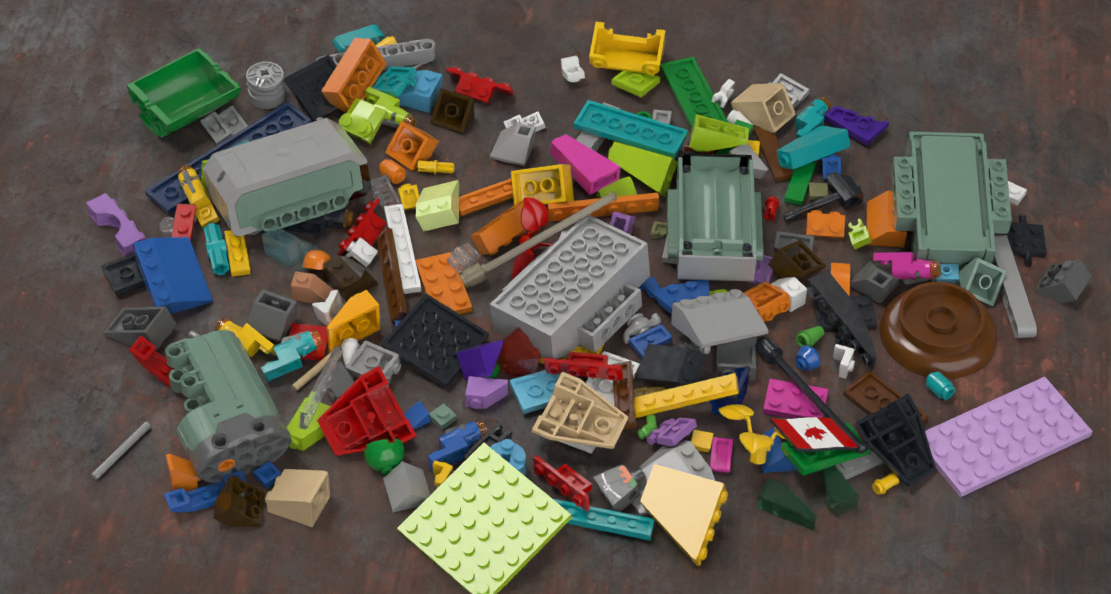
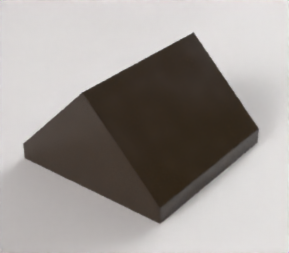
M440 88L430 122L464 133L474 118V98Z

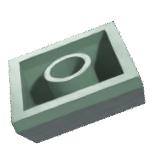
M975 257L958 272L960 286L971 292L979 301L994 306L1007 271Z

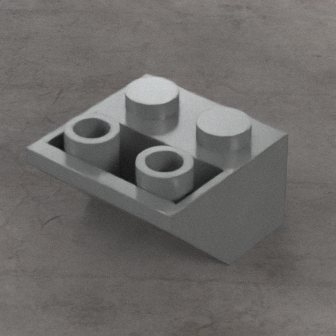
M1080 259L1068 260L1061 264H1052L1047 268L1044 277L1040 279L1035 291L1061 304L1076 301L1092 276Z
M262 289L253 302L247 324L265 338L281 343L282 338L290 330L292 323L298 318L297 301Z

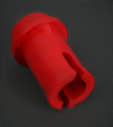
M771 196L765 201L766 210L764 218L770 221L771 215V221L776 219V211L780 205L778 198Z

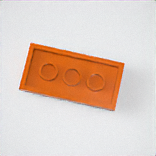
M451 252L415 260L425 293L460 315L472 312L470 299Z

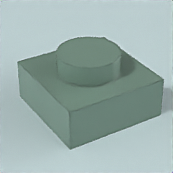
M444 403L429 413L430 420L441 430L457 420V415Z

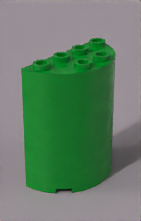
M200 48L127 85L132 103H136L141 111L138 115L144 124L156 136L161 138L236 100L241 92L240 85L234 82L227 72L221 71L219 64L214 63L210 56Z

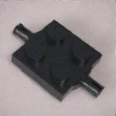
M1021 214L1018 217L1019 223L1011 222L1009 232L1006 235L1013 255L1023 257L1024 265L1027 266L1028 264L1029 267L1032 265L1031 258H1045L1046 256L1043 225L1028 224L1027 216Z

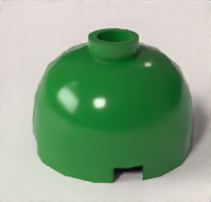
M388 439L378 440L367 444V449L363 448L364 458L368 466L384 475L390 473L404 459V445L402 440L394 439V443H388Z

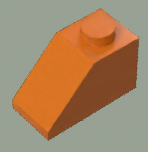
M166 454L173 491L181 488L185 492L198 489L197 481L201 479L198 478L190 460Z

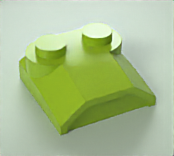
M355 99L347 113L340 117L339 125L342 126L348 135L371 144L387 112L364 100Z

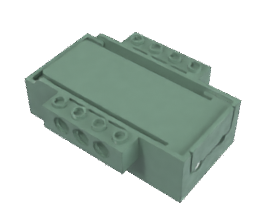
M909 132L905 157L894 156L891 167L895 231H910L911 253H915V260L917 258L933 261L934 268L935 263L958 264L959 271H961L975 257L992 264L996 252L994 233L1008 234L1012 222L1006 159H987L986 142L982 133Z

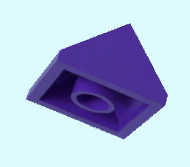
M499 340L477 345L456 353L466 381H468L469 376L485 378L492 375L503 341Z

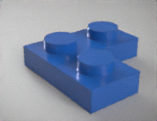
M662 324L629 339V345L641 360H643L648 344L666 345L672 342L671 334Z

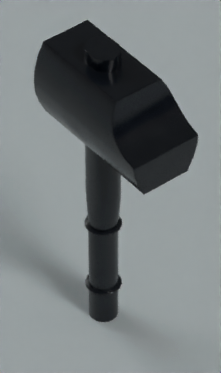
M834 171L826 177L828 188L833 194L799 209L792 210V212L784 214L783 218L787 222L836 201H839L844 209L854 208L863 202L861 186L855 183L850 176L841 175Z

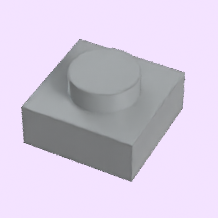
M654 110L652 119L670 124L672 111Z

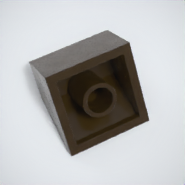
M339 255L323 264L325 280L335 290L339 291L340 296L346 302L354 295L369 290L378 284L356 259Z

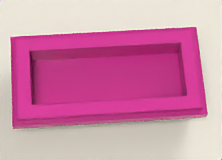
M713 437L710 462L712 472L730 473L733 439Z

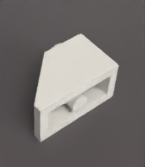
M795 277L780 278L771 283L773 286L789 294L791 307L788 309L789 312L805 304L807 288Z

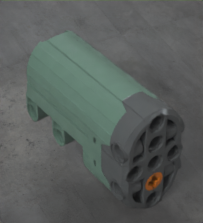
M216 330L193 338L182 339L166 347L167 364L175 368L169 374L171 389L176 393H182L184 396L189 397L184 402L185 416L179 423L177 436L198 478L205 482L218 483L222 481V476L241 470L245 476L268 461L272 463L283 455L292 442L290 433L242 342L234 332Z

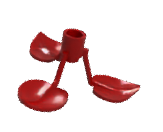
M524 198L520 216L521 224L524 229L532 232H528L527 235H523L520 238V245L535 237L534 234L540 231V227L548 223L549 213L543 203L534 198ZM540 242L517 255L513 265L512 280L535 260V254L531 250L534 251L540 246L549 247L554 244Z

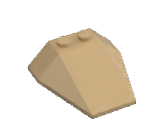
M562 372L554 387L549 403L542 416L539 415L531 432L549 440L614 449L628 420V416L581 379Z

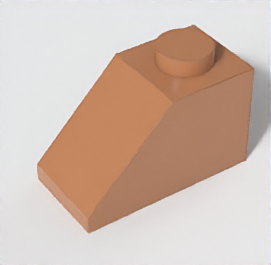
M295 271L291 283L292 300L312 304L326 302L330 292L334 290L315 274Z

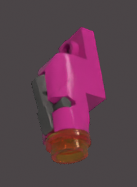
M874 253V261H879L880 265H891L892 261V275L901 280L903 279L905 284L929 281L941 276L940 262L917 258L915 260V253Z

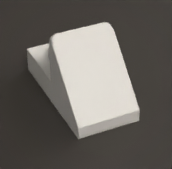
M333 290L330 292L326 302L313 303L312 306L317 319L328 326L344 304L339 291Z

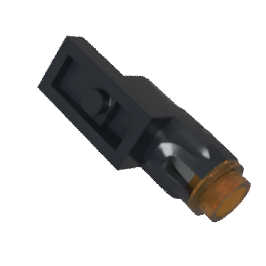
M342 208L288 226L287 231L324 235L326 227H352L354 212Z

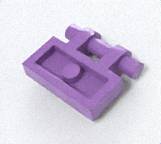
M680 417L676 421L673 418L666 420L660 425L659 429H655L650 433L647 443L652 445L658 442V444L669 447L675 446L697 427L696 420Z

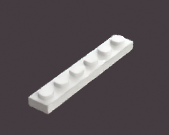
M403 204L384 206L387 226L393 230L404 294L421 292V284Z

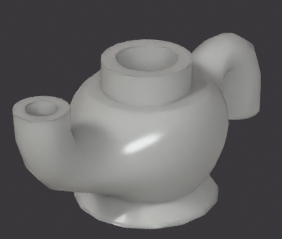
M642 313L633 315L627 321L628 328L623 333L625 344L629 343L630 336H637L648 331L651 327L660 325L661 318L658 313L653 314L650 320L644 317Z

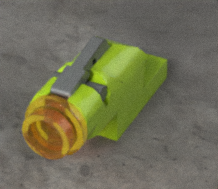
M371 87L366 89V102L387 112L381 124L398 129L400 123L404 121L415 127L417 119L413 114L400 108V99Z

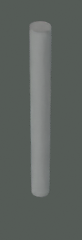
M144 422L91 474V477L97 480L151 428V425L148 422Z

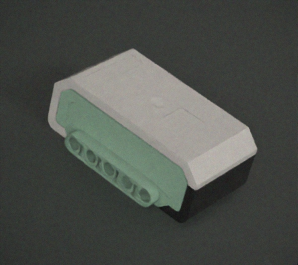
M328 118L213 153L203 167L208 195L235 236H243L261 229L265 232H272L346 207L348 201L363 197L371 190L367 159L342 126Z

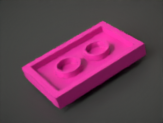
M775 379L769 380L763 414L790 419L823 418L824 414L795 383ZM809 386L826 404L828 389Z

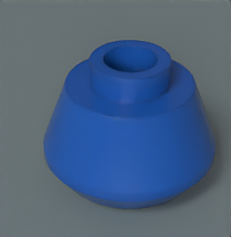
M802 346L795 357V364L800 370L810 371L820 366V356L813 347Z

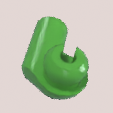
M648 415L646 417L647 425L637 432L640 439L648 438L650 433L657 429L655 415Z

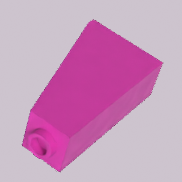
M565 134L551 141L550 155L559 164L570 165L571 176L589 195L619 180L621 168L619 165Z

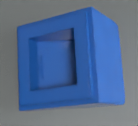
M420 401L416 402L404 414L414 430L430 422V414Z

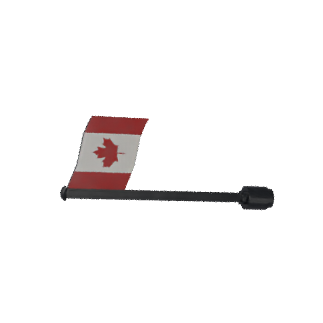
M764 336L758 339L755 346L762 358L768 364L776 363L827 417L771 418L770 422L797 451L802 452L857 450L859 454L865 453L868 449L867 444H863L784 361L782 349L771 338Z

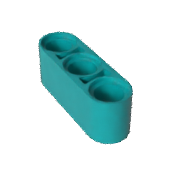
M370 25L337 36L333 40V45L338 53H344L354 38L371 39L376 45L386 37L379 26Z

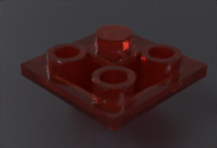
M519 327L503 340L496 363L503 373L522 377L536 372L541 356L538 349L534 348L529 341V337Z

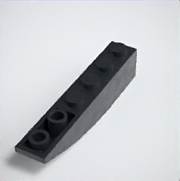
M828 270L809 278L807 286L809 297L815 300L818 308L827 315L830 323L834 324L839 330L841 337L848 341L850 347L860 356L862 363L867 365L871 371L874 370L877 359L874 345L867 326L849 295Z

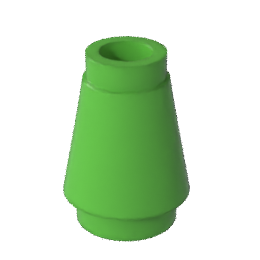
M816 326L800 331L796 336L798 346L800 348L802 346L812 347L824 336V330L821 326Z

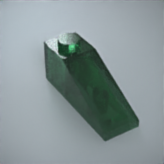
M835 466L819 470L827 509L832 511L836 517H839L856 508L859 494Z
M768 478L758 495L757 508L814 531L817 515L787 485Z

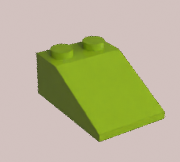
M696 114L690 135L689 147L701 152L746 145L748 143L749 128Z

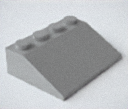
M738 289L725 293H714L711 296H699L691 300L683 299L672 305L671 324L701 348L768 334V328L750 298Z

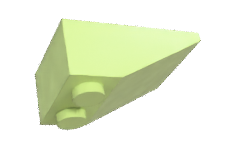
M458 180L423 188L416 203V218L423 231L459 223Z

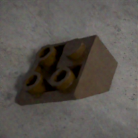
M231 475L215 501L213 519L228 527L261 526L264 491Z

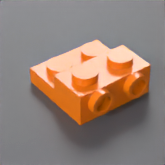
M766 281L744 292L750 298L763 322L772 320L776 314L786 312L791 307L789 294Z

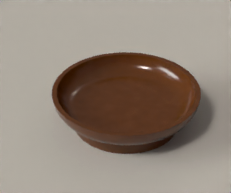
M946 282L923 283L899 294L886 307L879 325L880 338L888 354L905 369L925 377L932 372H940L947 379L970 375L983 368L989 362L997 345L996 325L985 306L968 290Z

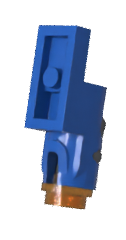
M471 421L447 429L445 434L438 438L440 451H435L428 455L430 471L433 473L434 461L445 462L449 465L462 461L463 456L468 452V447L478 442L488 432L484 422Z

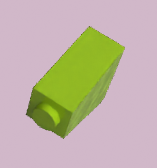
M308 398L304 399L287 426L292 439L289 445L290 448L304 451L325 436L317 420L330 406Z

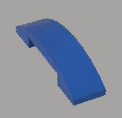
M241 470L222 476L221 482L188 492L181 488L164 493L163 496L171 512L196 511L215 506L217 497L231 475L245 482L247 481Z

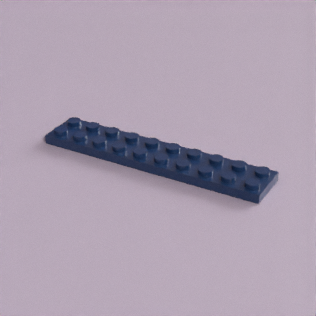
M286 102L146 189L145 194L166 214L170 215L176 211L177 204L189 203L178 179V175L181 172L183 173L190 168L195 169L201 180L202 161L210 159L213 153L229 149L247 139L251 142L311 123V120L291 103Z

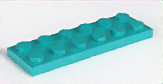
M587 100L573 123L574 129L672 157L673 159L676 158L688 136V130L590 100Z

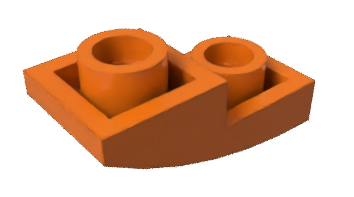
M831 263V275L845 292L850 295V264Z

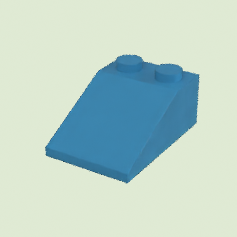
M428 70L417 71L418 74L414 77L417 80L416 86L408 85L403 90V93L396 98L400 99L401 106L430 113L437 101L440 88H443L442 74Z

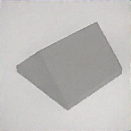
M401 462L383 478L393 512L419 507L431 495L423 469L405 462Z

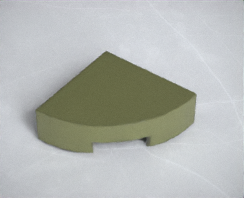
M654 221L650 238L658 239L667 236V223Z

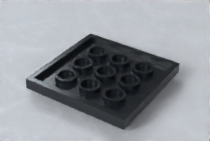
M426 293L386 337L381 347L399 354L401 361L443 388H446L461 371L456 353L484 344L489 338L490 333Z

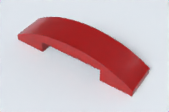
M140 336L129 349V352L150 374L171 388L169 374L175 368L170 367L167 364V359L155 351L156 346Z

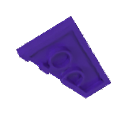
M834 106L824 115L826 122L836 128L848 130V135L866 146L886 130L889 125L887 121L883 120L881 123L873 120L874 117L867 116L865 118L857 115L854 111Z

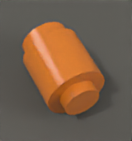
M385 159L379 165L381 175L392 183L398 184L405 179L406 170L393 160Z

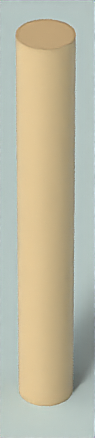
M335 351L330 352L291 386L292 389L297 392L337 358L338 354Z

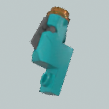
M817 98L796 112L795 129L798 131L796 133L797 139L817 127L823 126L824 115L831 108V103L827 98Z
M311 330L282 338L281 344L274 347L277 361H270L261 367L265 381H271L303 367L300 356L305 357L323 345L319 332Z

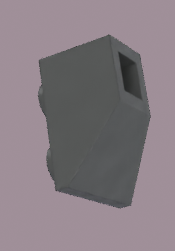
M870 261L850 281V286L866 296H871V299L881 303L902 280Z

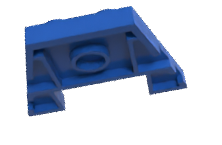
M650 277L638 287L641 290H646L649 297H655L658 300V304L671 314L673 303L680 302L683 299L691 300L699 296H709V280L687 281L686 283L671 284L660 288L655 278Z

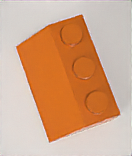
M886 191L867 202V229L872 243L867 245L904 248L907 231H895L892 191Z

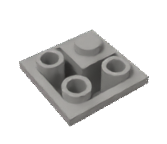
M516 123L501 131L490 154V159L525 167L535 144L536 126Z

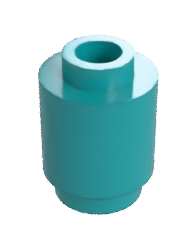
M932 372L927 376L926 387L938 398L947 400L954 394L955 388L953 384L940 372Z

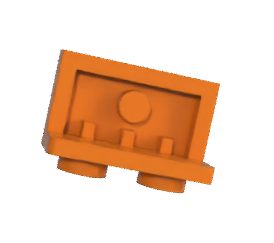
M817 210L807 213L806 235L844 238L845 215H841L840 212L822 214V211Z

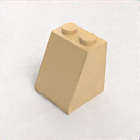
M783 83L752 84L731 102L733 109L740 111L753 125L775 133L796 115Z
M284 469L281 476L276 478L272 491H269L266 495L265 502L267 503L268 512L313 527L330 498L328 472Z

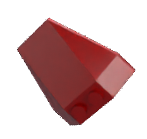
M380 366L362 374L317 420L335 456L363 452V448L367 449V444L378 440L388 439V443H394V439H399L405 443L417 437L408 418L406 419L389 388V383Z

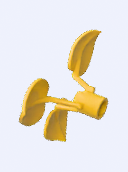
M731 404L723 406L718 410L721 415L728 419H745L747 421L748 432L740 434L739 439L750 452L749 460L754 464H764L766 462L767 451H770L777 436L786 439L775 427L774 431L776 432L773 433L772 437L752 433L750 416H753L754 412L747 406Z

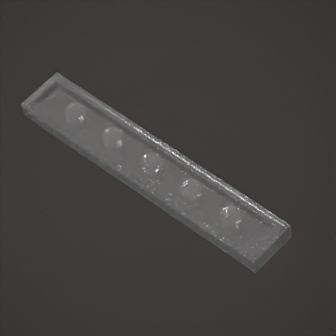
M335 346L300 412L299 428L306 430L329 388L328 384L336 364L342 360V347Z

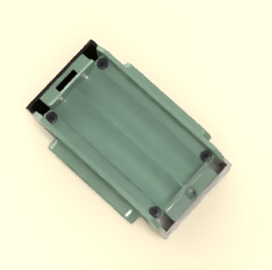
M678 153L676 189H668L667 191L668 259H677V279L754 282L756 261H763L761 192H754L752 155Z

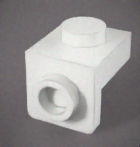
M577 56L561 59L562 76L567 81L578 82L580 79L585 78L584 71L579 67Z
M359 238L356 242H351L346 250L348 252L345 257L353 256L367 267L378 251L362 238Z
M836 344L833 359L841 361L839 377L846 378L848 372H852L854 369V349Z

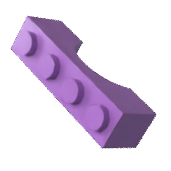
M106 193L86 202L88 215L97 226L109 225L119 229V232L115 235L117 250L123 257L134 253L133 243L146 240L143 232L137 230L135 223L132 220L129 221L124 210H120L116 201L113 198L111 199Z

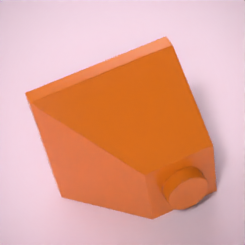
M402 121L385 153L410 170H414L418 167V160L426 161L432 156L439 141L428 133Z

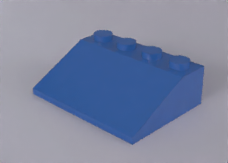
M189 237L149 238L133 243L134 256L153 307H166L170 314L213 302Z

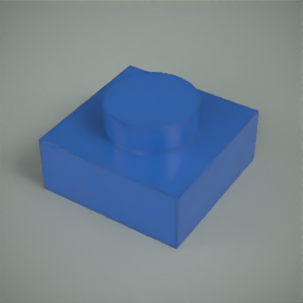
M268 461L255 470L253 474L267 489L275 483L276 478L281 476L282 472Z

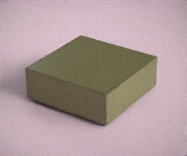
M809 183V200L816 201L828 196L827 183Z

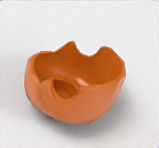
M311 250L305 254L302 267L323 270V264L332 260V258L325 251Z

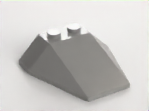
M680 440L677 445L672 447L665 445L640 466L646 478L637 483L641 494L631 504L640 516L650 515L643 508L640 501L654 464L715 481L713 472L691 441Z

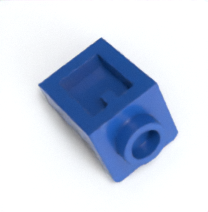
M829 155L826 158H822L824 181L834 171L842 175L841 157Z

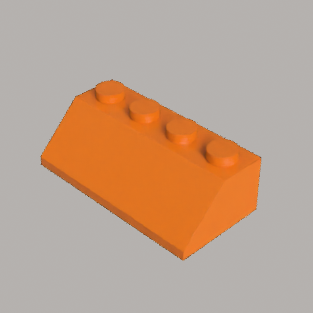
M354 38L321 91L330 104L347 113L355 99L364 100L366 98V89L368 87L372 88L387 64L371 39Z

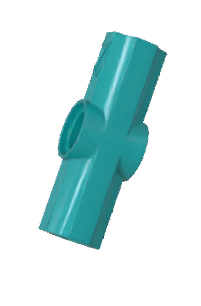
M210 223L203 228L208 259H210L213 273L224 275L229 271L225 240L222 239L220 226Z

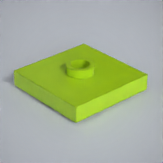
M622 71L612 79L611 85L642 97L660 83V77L646 73Z

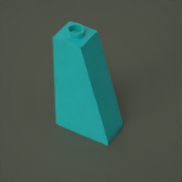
M827 126L817 127L777 150L780 167L795 169L849 148L848 130Z

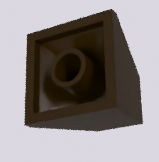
M801 240L779 248L768 264L780 277H804L826 267Z

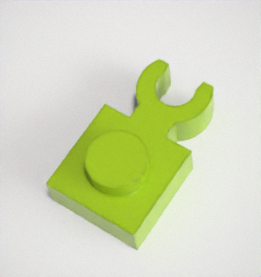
M858 219L859 223L856 226H852L851 222L848 224L851 230L849 236L854 249L872 243L866 225L864 226L861 219Z

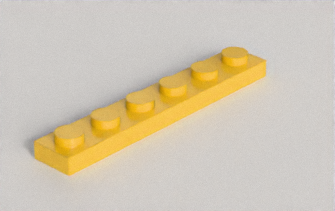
M734 373L635 397L636 418L739 394L737 376Z

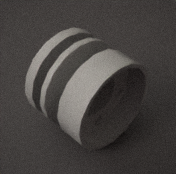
M259 62L247 70L248 99L253 106L260 109H272L283 103L286 96L284 72L278 64Z

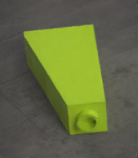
M614 142L613 146L609 149L608 159L660 195L666 197L678 162L672 157Z

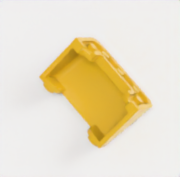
M596 22L589 62L595 68L654 75L659 72L664 53L665 30L657 29L655 35L651 36V33H648L647 38L613 34V29L608 31L605 29L604 23Z

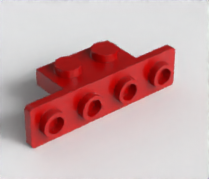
M457 67L446 68V72L450 76L460 79L455 90L458 94L489 104L494 90L514 95V91L507 83L501 82V84L495 83V80L488 77L484 79L479 78V75L473 72L464 73L462 69Z
M378 197L373 202L369 201L364 207L365 213H361L355 220L357 225H353L347 232L348 238H344L338 245L340 248L337 253L338 256H341L347 250L352 241L356 242L359 238H362L369 245H373L387 222L372 212L380 201Z
M569 351L567 360L545 358L544 360L546 372L554 375L565 372L574 377L601 378L611 381H622L624 377L622 366L608 364V355Z
M537 455L533 457V469L538 476L544 478L550 486L558 489L563 496L571 499L576 506L581 507L585 511L590 509L589 496L586 494L592 490V484L566 464L555 470Z

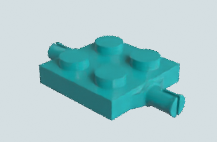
M390 66L384 74L377 78L376 84L372 88L393 97H398L408 85L416 86L417 80L414 77L418 72L415 68Z

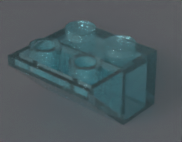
M284 229L269 230V232L262 234L265 254L288 267L303 259L307 252L318 250L316 245Z

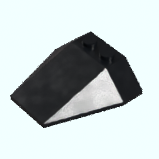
M909 393L873 414L853 423L862 441L907 487L937 470L919 410Z

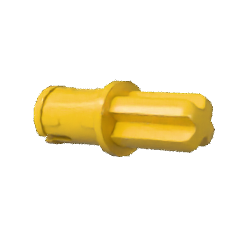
M418 160V172H432L434 174L436 172L454 173L455 166L453 163L437 162V160Z

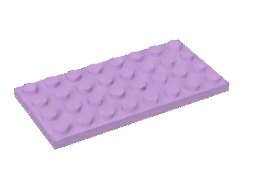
M1043 377L930 428L925 433L937 470L959 497H962L1090 437L1092 430L1046 377Z

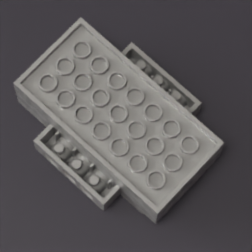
M591 215L585 216L553 246L550 245L504 287L502 293L490 303L494 332L543 358H566L569 355V351L572 352L579 345L595 353L642 307L641 290L638 287L650 277L648 244Z

